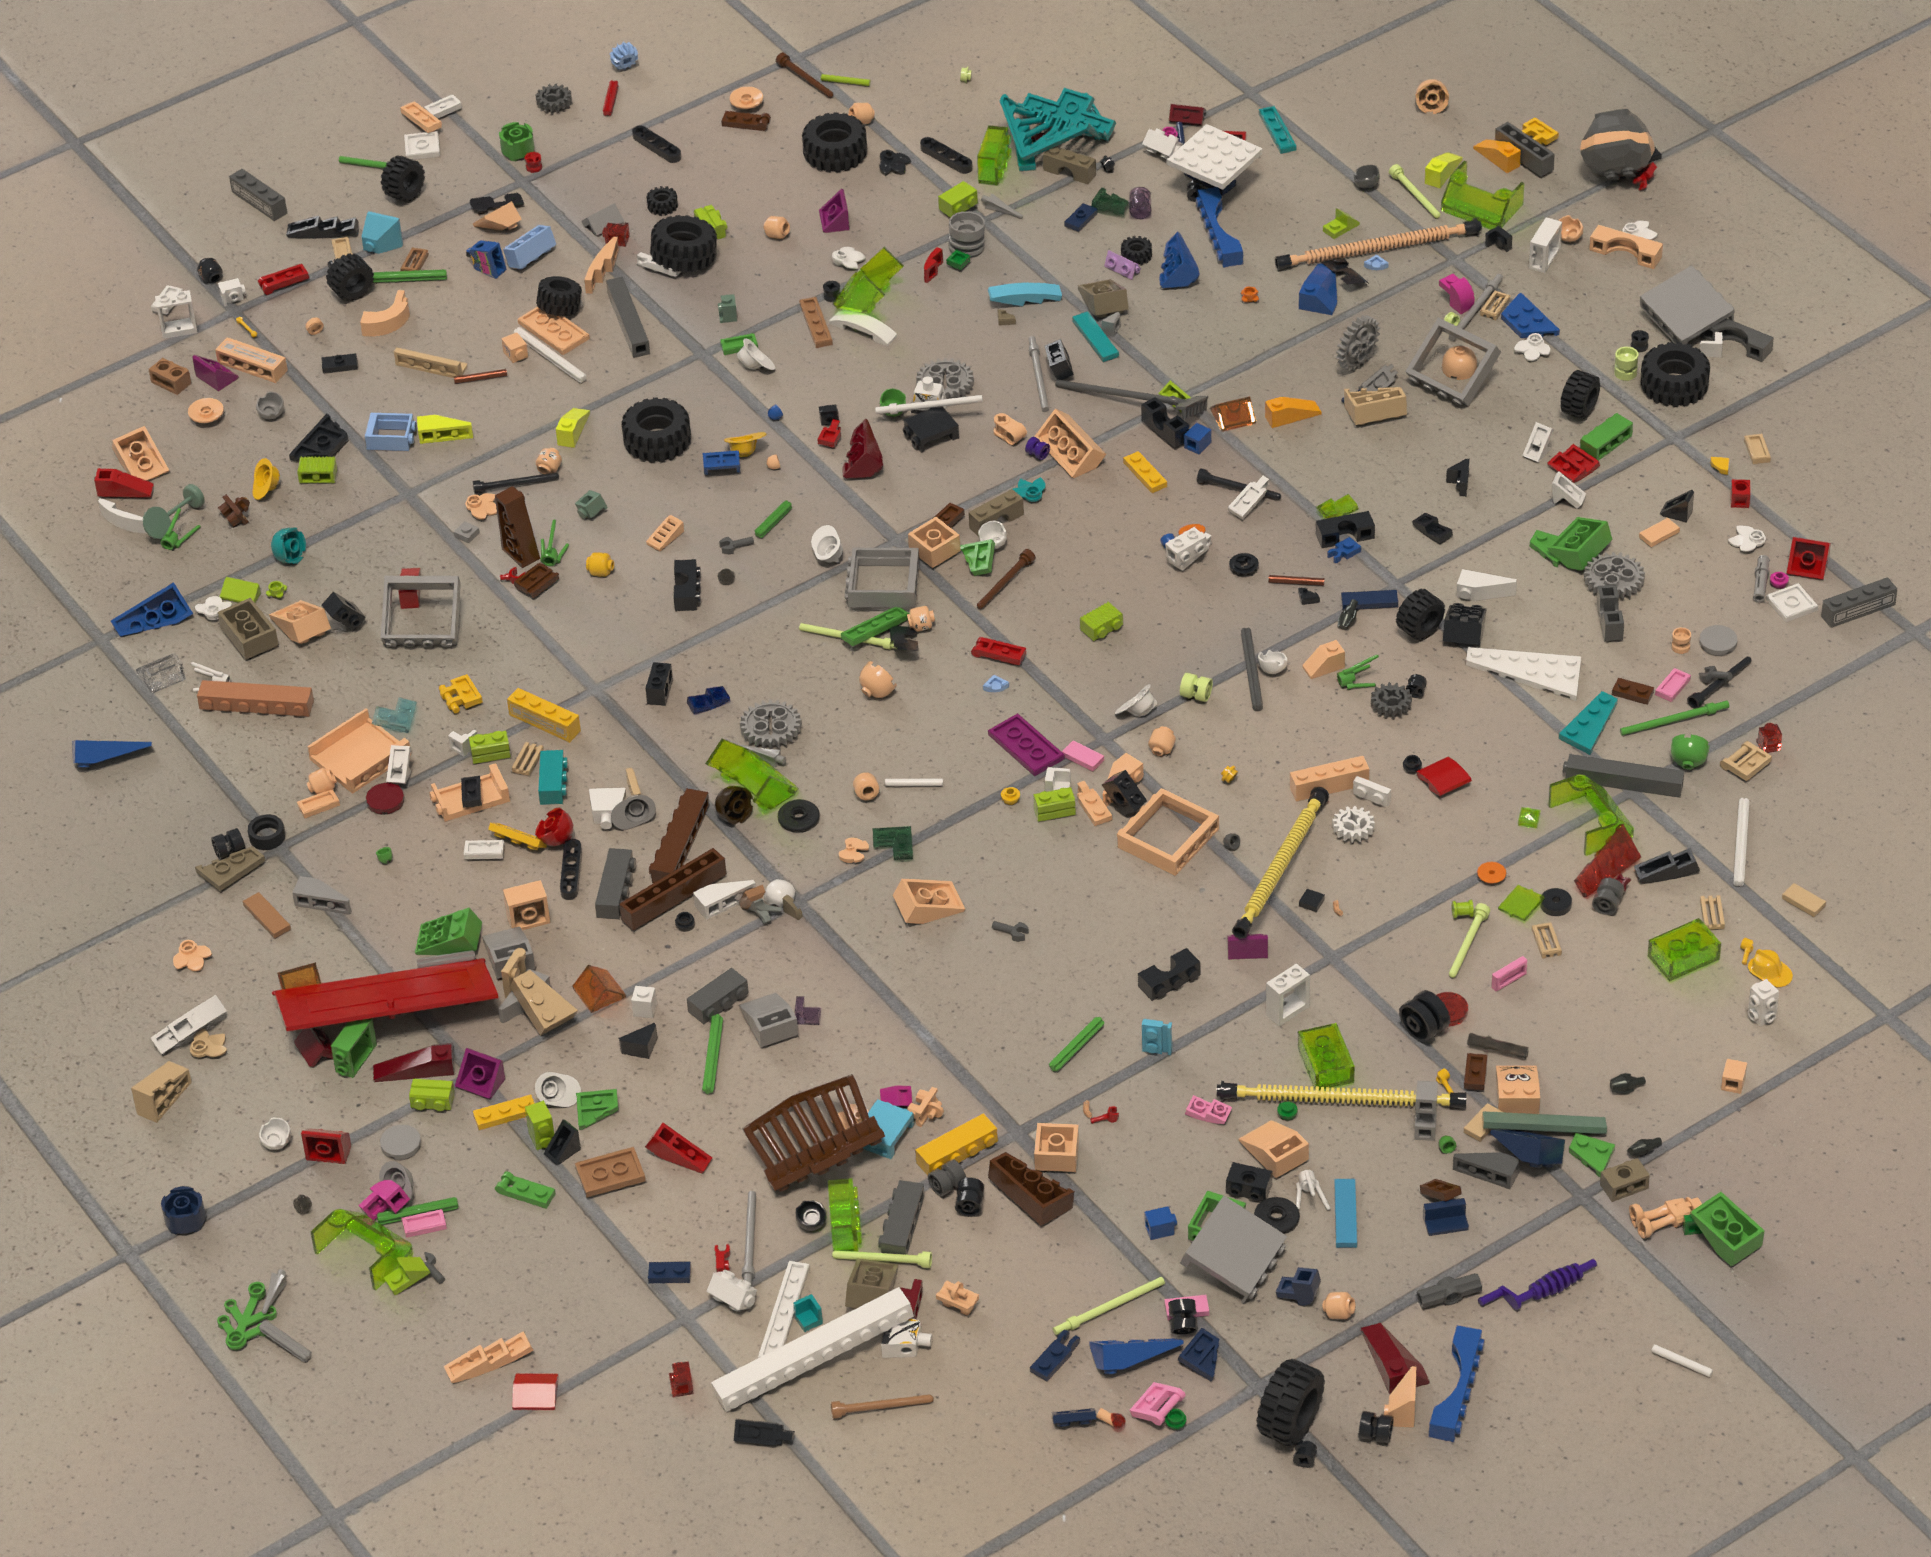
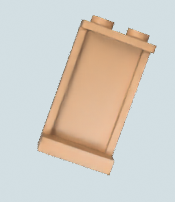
M497 764L489 765L490 774L480 776L482 806L463 808L461 783L442 789H437L435 783L431 784L432 791L429 792L432 803H436L437 814L442 815L446 822L510 802L508 787Z

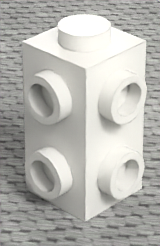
M1157 128L1155 131L1149 129L1142 144L1147 146V150L1156 154L1159 151L1161 152V157L1168 159L1183 145V143L1178 142V137L1171 134L1167 137L1164 135V131Z
M1195 527L1185 531L1165 544L1166 557L1178 567L1206 550L1207 539L1205 534Z
M1767 979L1750 987L1748 1016L1760 1027L1771 1023L1777 1016L1779 991Z
M728 1270L713 1273L707 1292L712 1294L715 1300L729 1304V1308L735 1311L751 1308L755 1302L757 1289L751 1287L750 1282L742 1279L739 1280L734 1277L735 1274Z

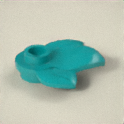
M1041 477L1037 478L1033 483L1020 479L1018 488H1013V490L1022 498L1030 502H1036L1042 498V491L1046 488V484Z

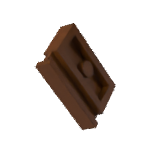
M539 562L515 580L514 586L535 598L559 579V573H554L552 569Z

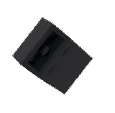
M1462 603L1449 605L1444 619L1443 641L1480 645L1487 608H1483L1481 605L1468 607Z

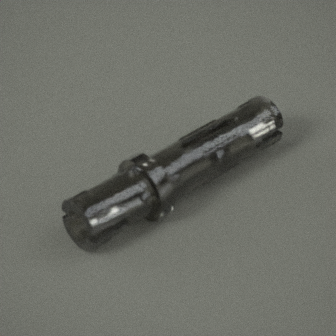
M1470 1033L1468 1036V1046L1482 1048L1486 1052L1490 1050L1525 1060L1528 1057L1529 1047L1496 1040L1492 1036L1485 1037Z

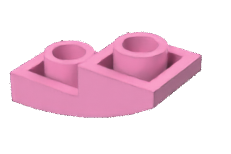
M1193 1095L1185 1115L1205 1122L1225 1124L1232 1107L1215 1099L1210 1103Z

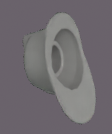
M631 795L613 808L611 821L615 827L623 830L636 827L651 820L656 811L655 803L648 796Z
M390 1161L385 1163L379 1172V1180L394 1181L411 1200L413 1192L411 1172L398 1162ZM410 1200L402 1208L406 1207Z

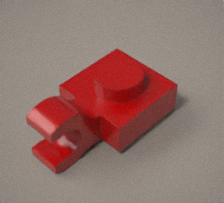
M1654 162L1648 164L1636 174L1633 183L1640 184L1639 191L1645 189L1647 181L1654 176L1653 173L1657 168Z
M833 419L829 428L824 427L817 439L818 444L835 448L841 437V427H838L840 424L839 420Z
M726 1244V1250L720 1251L718 1245H715L716 1272L730 1271L729 1260H726L731 1254L729 1244Z

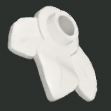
M1648 221L1627 223L1622 231L1649 240L1657 237L1656 232L1648 229Z
M843 247L832 253L834 264L844 265L850 269H858L857 262L866 259L861 252L855 251L853 247Z
M1533 333L1528 336L1527 340L1519 341L1515 345L1514 351L1524 353V357L1528 361H1535L1539 358L1540 354L1549 355L1550 347L1544 343L1540 334Z
M1736 526L1739 535L1728 539L1731 545L1740 547V550L1745 552L1754 550L1766 541V537L1761 530H1754L1749 526Z
M212 596L207 598L204 604L195 605V610L197 613L204 614L208 620L219 619L217 612L232 606V603L230 601L222 602L220 597Z

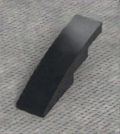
M315 216L289 223L286 235L291 238L303 239L340 237L357 233L359 222L356 217L340 221L338 216L321 220L320 216Z

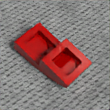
M936 247L930 253L925 262V283H928L938 275V267L943 263V249Z

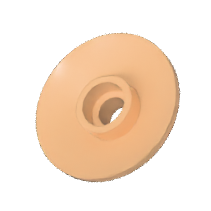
M741 87L734 90L730 95L731 104L740 109L754 108L763 101L762 92L754 87Z
M203 398L190 405L188 415L195 422L209 423L220 418L224 408L222 403L216 399Z

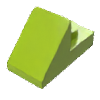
M1336 208L1335 219L1323 226V232L1336 239L1360 225V222Z
M421 1257L396 1258L401 1267L384 1277L395 1296L430 1273Z

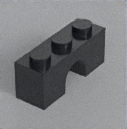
M1156 397L1141 404V421L1174 448L1184 444V434L1189 430L1187 422L1178 415L1170 419L1167 414L1166 405Z
M1365 511L1317 520L1316 536L1321 548L1335 546V544L1339 543V536L1342 534L1353 535L1357 542L1375 539V524L1370 512Z
M696 559L674 560L675 585L673 598L675 611H697V603L701 602L700 592H697V590H701V582L698 579L701 578V567H697Z
M1187 948L1170 956V971H1161L1153 965L1138 973V987L1151 1001L1164 996L1166 993L1181 987L1183 984L1201 975L1200 961Z

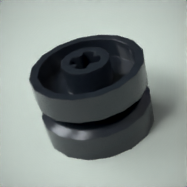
M1428 990L1419 992L1412 1000H1408L1399 1008V1016L1404 1028L1413 1038L1420 1042H1428L1450 1024V1015L1445 1004L1437 995Z

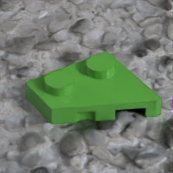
M1536 530L1530 540L1529 547L1539 552L1544 559L1548 557L1553 561V566L1558 567L1560 561L1547 548L1558 536Z
M992 539L960 545L974 576L991 573L995 542Z
M617 1089L576 1093L579 1130H583L618 1111Z
M1579 1133L1575 1134L1569 1147V1153L1579 1159L1586 1167L1590 1166L1596 1171V1175L1600 1178L1601 1171L1607 1168L1615 1150V1144Z

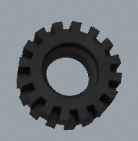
M660 186L659 189L655 187L654 190L651 189L647 193V208L650 213L653 212V215L658 213L659 216H662V214L666 216L668 215L667 213L672 214L678 208L677 194L675 190L673 191V188L669 189L668 186L665 188Z
M1133 236V238L1127 237V240L1124 239L1123 243H1121V256L1140 264V266L1143 265V262L1147 264L1152 257V243L1146 237L1142 239V236H1138V238L1136 236Z

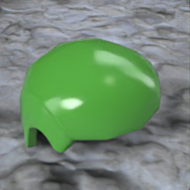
M894 388L886 389L881 394L879 402L880 407L889 406V404L897 403V405L906 404V395ZM904 411L898 412V414H884L887 416L895 417L901 415Z

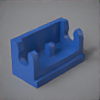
M739 450L703 453L704 475H708V470L736 468L737 472H740Z

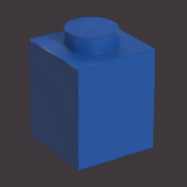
M1196 423L1184 434V448L1198 455L1211 444V429Z
M1169 1206L1144 1212L1145 1227L1150 1240L1175 1235L1174 1226H1177V1219L1175 1214H1171Z

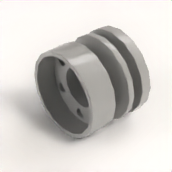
M960 212L951 216L949 220L948 245L952 253L958 250L971 257L983 251L985 241L984 218L973 212Z

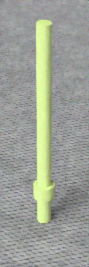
M801 623L799 626L801 631L841 638V633L844 632ZM871 637L863 641V643L883 646L884 649H897L894 647L893 641L886 637L884 639Z
M1159 1277L1077 1317L1072 1316L1066 1319V1322L1053 1327V1332L1055 1335H1059L1063 1330H1074L1080 1327V1324L1164 1285L1165 1281L1163 1277Z

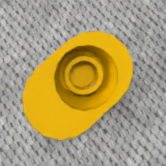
M758 432L740 437L725 438L724 441L729 443L730 451L739 450V457H747L755 451L757 439L766 436L767 433Z
M267 458L261 459L254 471L253 497L256 500L262 499L268 491L274 490L279 482V470Z
M1758 949L1754 958L1748 963V969L1753 975L1762 981L1767 979L1774 987H1785L1792 981L1793 974L1791 969L1780 961L1775 951Z

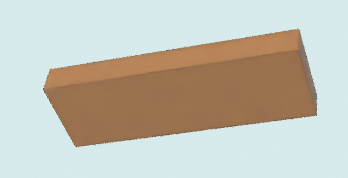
M260 892L243 900V906L274 939L291 930L290 924Z

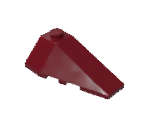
M865 418L853 430L850 441L852 447L846 454L848 462H845L842 468L844 478L871 477L883 467V456L869 421Z
M453 1043L433 1044L374 1064L373 1080L374 1082L454 1075Z
M1382 1323L1361 1327L1362 1335L1389 1394L1393 1392L1412 1366L1416 1367V1387L1430 1384L1423 1365Z

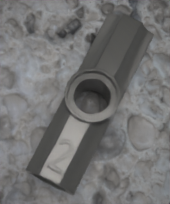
M1476 1273L1457 1279L1448 1276L1439 1280L1437 1285L1417 1290L1416 1295L1421 1308L1443 1302L1447 1305H1452L1460 1301L1463 1296L1482 1291V1284L1479 1275Z

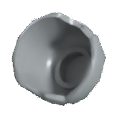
M271 391L266 392L264 397H259L256 404L258 414L264 419L279 417L284 407L282 396L277 392Z

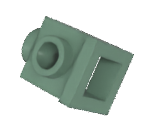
M735 294L721 295V303H718L720 323L737 321Z
M591 490L575 503L578 509L577 512L583 519L586 517L592 518L601 509L606 510L608 508L601 494Z

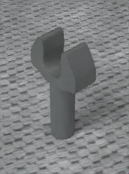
M753 536L734 541L729 537H724L719 541L722 554H734L735 548L754 544Z
M1715 666L1705 667L1706 673H1698L1701 681L1705 683L1714 678L1731 680L1732 678L1731 672L1717 671Z
M997 921L992 923L993 929L1010 933L1012 940L1016 942L1025 941V934H1029V927L1022 922L1015 926Z
M424 1252L426 1259L424 1263L429 1269L431 1276L439 1284L443 1283L445 1277L434 1266L436 1263L435 1256Z

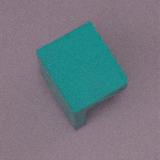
M812 1294L793 1303L794 1318L804 1332L823 1324L822 1309Z

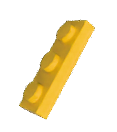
M1139 451L1123 457V463L1151 493L1167 487V481Z
M490 822L488 830L495 832L494 835L497 837L505 838L507 836L511 838V842L517 844L526 843L528 844L527 847L533 850L546 848L547 846L534 835L500 823Z
M531 1095L474 1110L473 1116L478 1130L525 1118V1107L534 1104Z

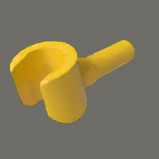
M1744 938L1740 946L1741 949L1745 950L1742 959L1743 965L1747 964L1748 956L1753 951V940Z
M1443 1068L1437 1072L1436 1081L1439 1084H1443L1449 1094L1450 1092L1454 1093L1447 1081L1450 1079V1074Z

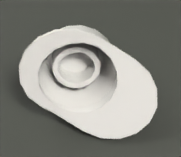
M747 338L743 340L744 346L737 353V357L745 367L757 369L764 366L769 370L775 369L773 362L751 340Z
M830 525L820 527L815 531L811 540L817 559L829 563L834 561L839 563V558L843 553V546L837 531Z
M1151 685L1145 686L1135 697L1118 708L1115 714L1126 710L1134 716L1141 717L1147 715L1157 705V701L1149 691Z
M546 1072L540 1075L535 1083L537 1098L540 1101L544 1100L545 1104L570 1107L577 1102L576 1093L581 1092V1087L574 1077L554 1072Z

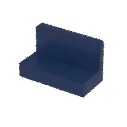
M1464 1198L1423 1204V1219L1429 1236L1469 1230Z

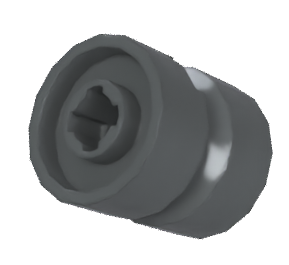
M1613 878L1602 879L1592 901L1593 908L1603 915L1614 914L1624 893L1623 884Z
M954 1159L943 1164L941 1170L937 1168L928 1174L931 1188L940 1197L951 1192L953 1188H957L959 1181L966 1178L963 1168Z

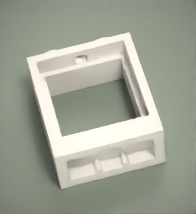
M1545 218L1530 241L1529 269L1546 273L1561 249V221Z
M190 290L155 296L163 339L198 333ZM188 304L190 318L164 322L162 308Z
M1298 964L1293 965L1266 983V1016L1279 1027L1309 1008L1310 974ZM1294 989L1292 994L1283 999L1284 994Z

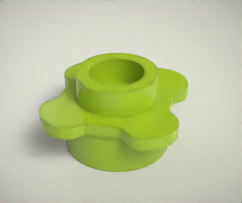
M273 581L268 585L269 590L266 591V595L282 598L284 591L287 590V586L283 585L280 581Z

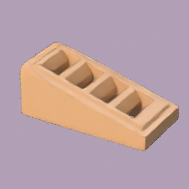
M669 515L649 537L646 544L661 551L684 532L683 522Z

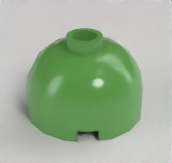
M1685 734L1675 736L1671 742V756L1675 763L1684 769L1691 770L1701 766L1707 760L1709 742L1706 739L1692 734L1691 738H1684Z

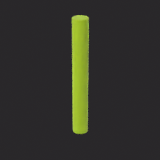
M821 74V81L870 86L871 83L869 79Z

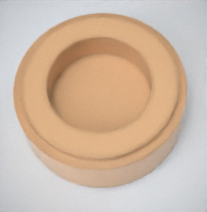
M317 317L310 319L305 325L306 330L311 335L320 333L324 327L323 322Z

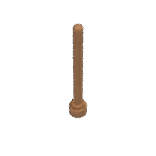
M929 1394L854 1404L834 1401L831 1402L832 1418H842L846 1413L932 1403L934 1397Z

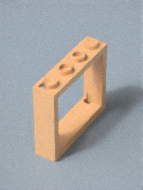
M1161 788L1156 794L1152 795L1150 801L1143 805L1134 817L1130 818L1128 824L1118 831V848L1176 876L1219 830V815ZM1162 805L1202 824L1173 855L1167 854L1133 837Z

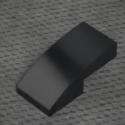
M1423 513L1412 521L1413 525L1421 533L1439 544L1453 536L1452 529L1440 525L1438 518L1430 514Z

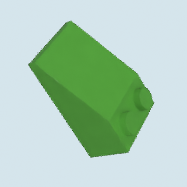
M1719 1192L1690 1212L1691 1217L1713 1249L1731 1267L1762 1246L1765 1230L1722 1192Z

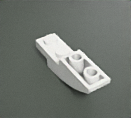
M215 995L167 1025L166 1028L152 1036L150 1040L162 1055L220 1017L227 1010Z

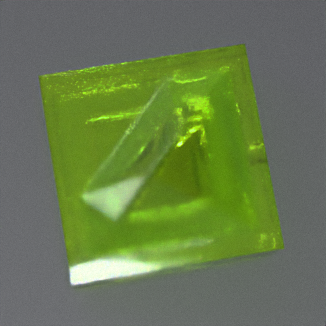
M1521 807L1518 826L1537 828L1541 810Z

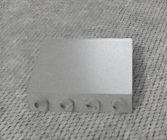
M1692 265L1640 296V307L1673 343L1682 342L1684 345H1687L1689 340L1726 318L1734 321V307L1730 303L1728 304L1722 294L1713 288L1711 282L1706 281L1702 273Z
M1223 1196L1184 1254L1180 1264L1187 1268L1190 1262L1194 1263L1242 1294L1244 1298L1241 1303L1244 1304L1247 1298L1252 1299L1257 1292L1256 1284L1259 1283L1261 1285L1268 1275L1265 1273V1270H1271L1276 1263L1275 1255L1280 1256L1285 1249L1284 1241L1287 1236L1226 1196Z

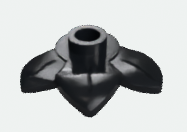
M884 150L880 153L881 162L879 168L884 174H888L891 170L904 174L905 164L911 163L910 158L903 153H894L891 150Z

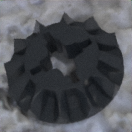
M1249 553L1236 554L1229 561L1231 571L1236 572L1237 575L1244 574L1246 576L1248 573L1252 575L1254 571L1258 570L1259 566L1258 559Z

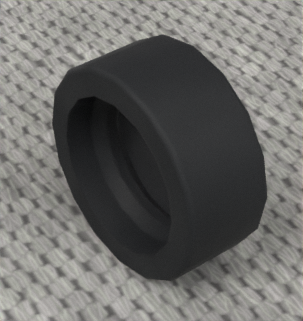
M264 814L257 816L248 825L249 841L256 849L271 850L277 848L285 839L284 824L275 815ZM265 828L277 830L269 836L256 835L258 831Z

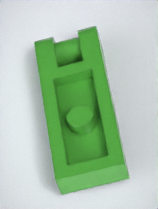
M507 1171L502 1175V1181L498 1182L495 1186V1191L501 1195L546 1209L556 1195L554 1188L516 1177Z

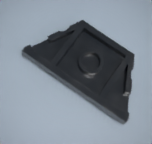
M326 413L289 454V458L292 461H299L300 457H332L348 440V434L344 429L340 428L337 422H333L330 415Z

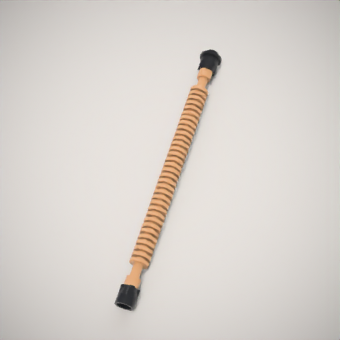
M1473 218L1451 228L1443 225L1439 226V228L1432 227L1426 230L1422 229V231L1396 234V236L1389 235L1387 237L1383 236V238L1353 242V244L1345 243L1344 245L1340 244V246L1314 249V251H1305V255L1300 256L1296 254L1275 256V264L1277 270L1291 268V266L1305 261L1307 264H1314L1315 261L1319 263L1324 262V260L1328 261V259L1352 257L1354 255L1367 254V252H1379L1380 250L1406 247V245L1410 246V244L1417 245L1423 242L1449 239V235L1452 234L1479 235L1480 231H1482V224L1477 218Z

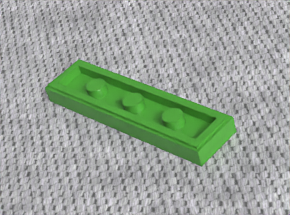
M893 607L842 632L841 639L851 646H855L908 620L907 614L910 613L900 607Z

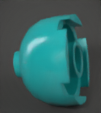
M296 527L280 529L272 538V553L282 563L295 564L303 559L300 556L303 551H306V540L304 534L298 531Z

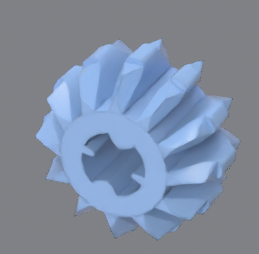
M623 41L621 45L617 44V47L612 48L613 51L609 53L611 63L618 70H626L627 67L631 68L632 64H636L635 60L639 59L637 49L630 42L625 43Z

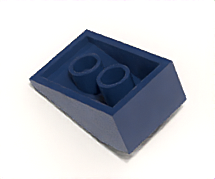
M1491 1130V1135L1521 1161L1529 1162L1531 1167L1541 1168L1543 1166L1553 1168L1554 1164H1562L1565 1139L1520 1130Z

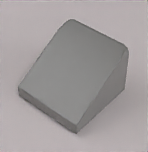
M1116 312L1102 320V330L1106 335L1113 337L1116 335L1121 326L1120 312Z

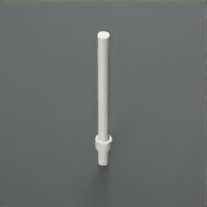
M982 395L900 405L893 403L889 404V406L876 407V414H898L901 411L983 402Z

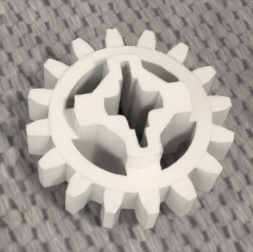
M1356 806L1353 809L1346 807V811L1340 809L1339 814H1334L1333 832L1337 833L1338 838L1343 836V841L1350 839L1353 843L1354 839H1357L1361 842V838L1368 839V834H1373L1375 829L1374 816H1370V811L1364 812L1363 807L1360 810H1357Z

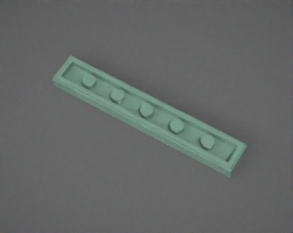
M1482 1112L1483 1128L1607 1134L1605 1117Z

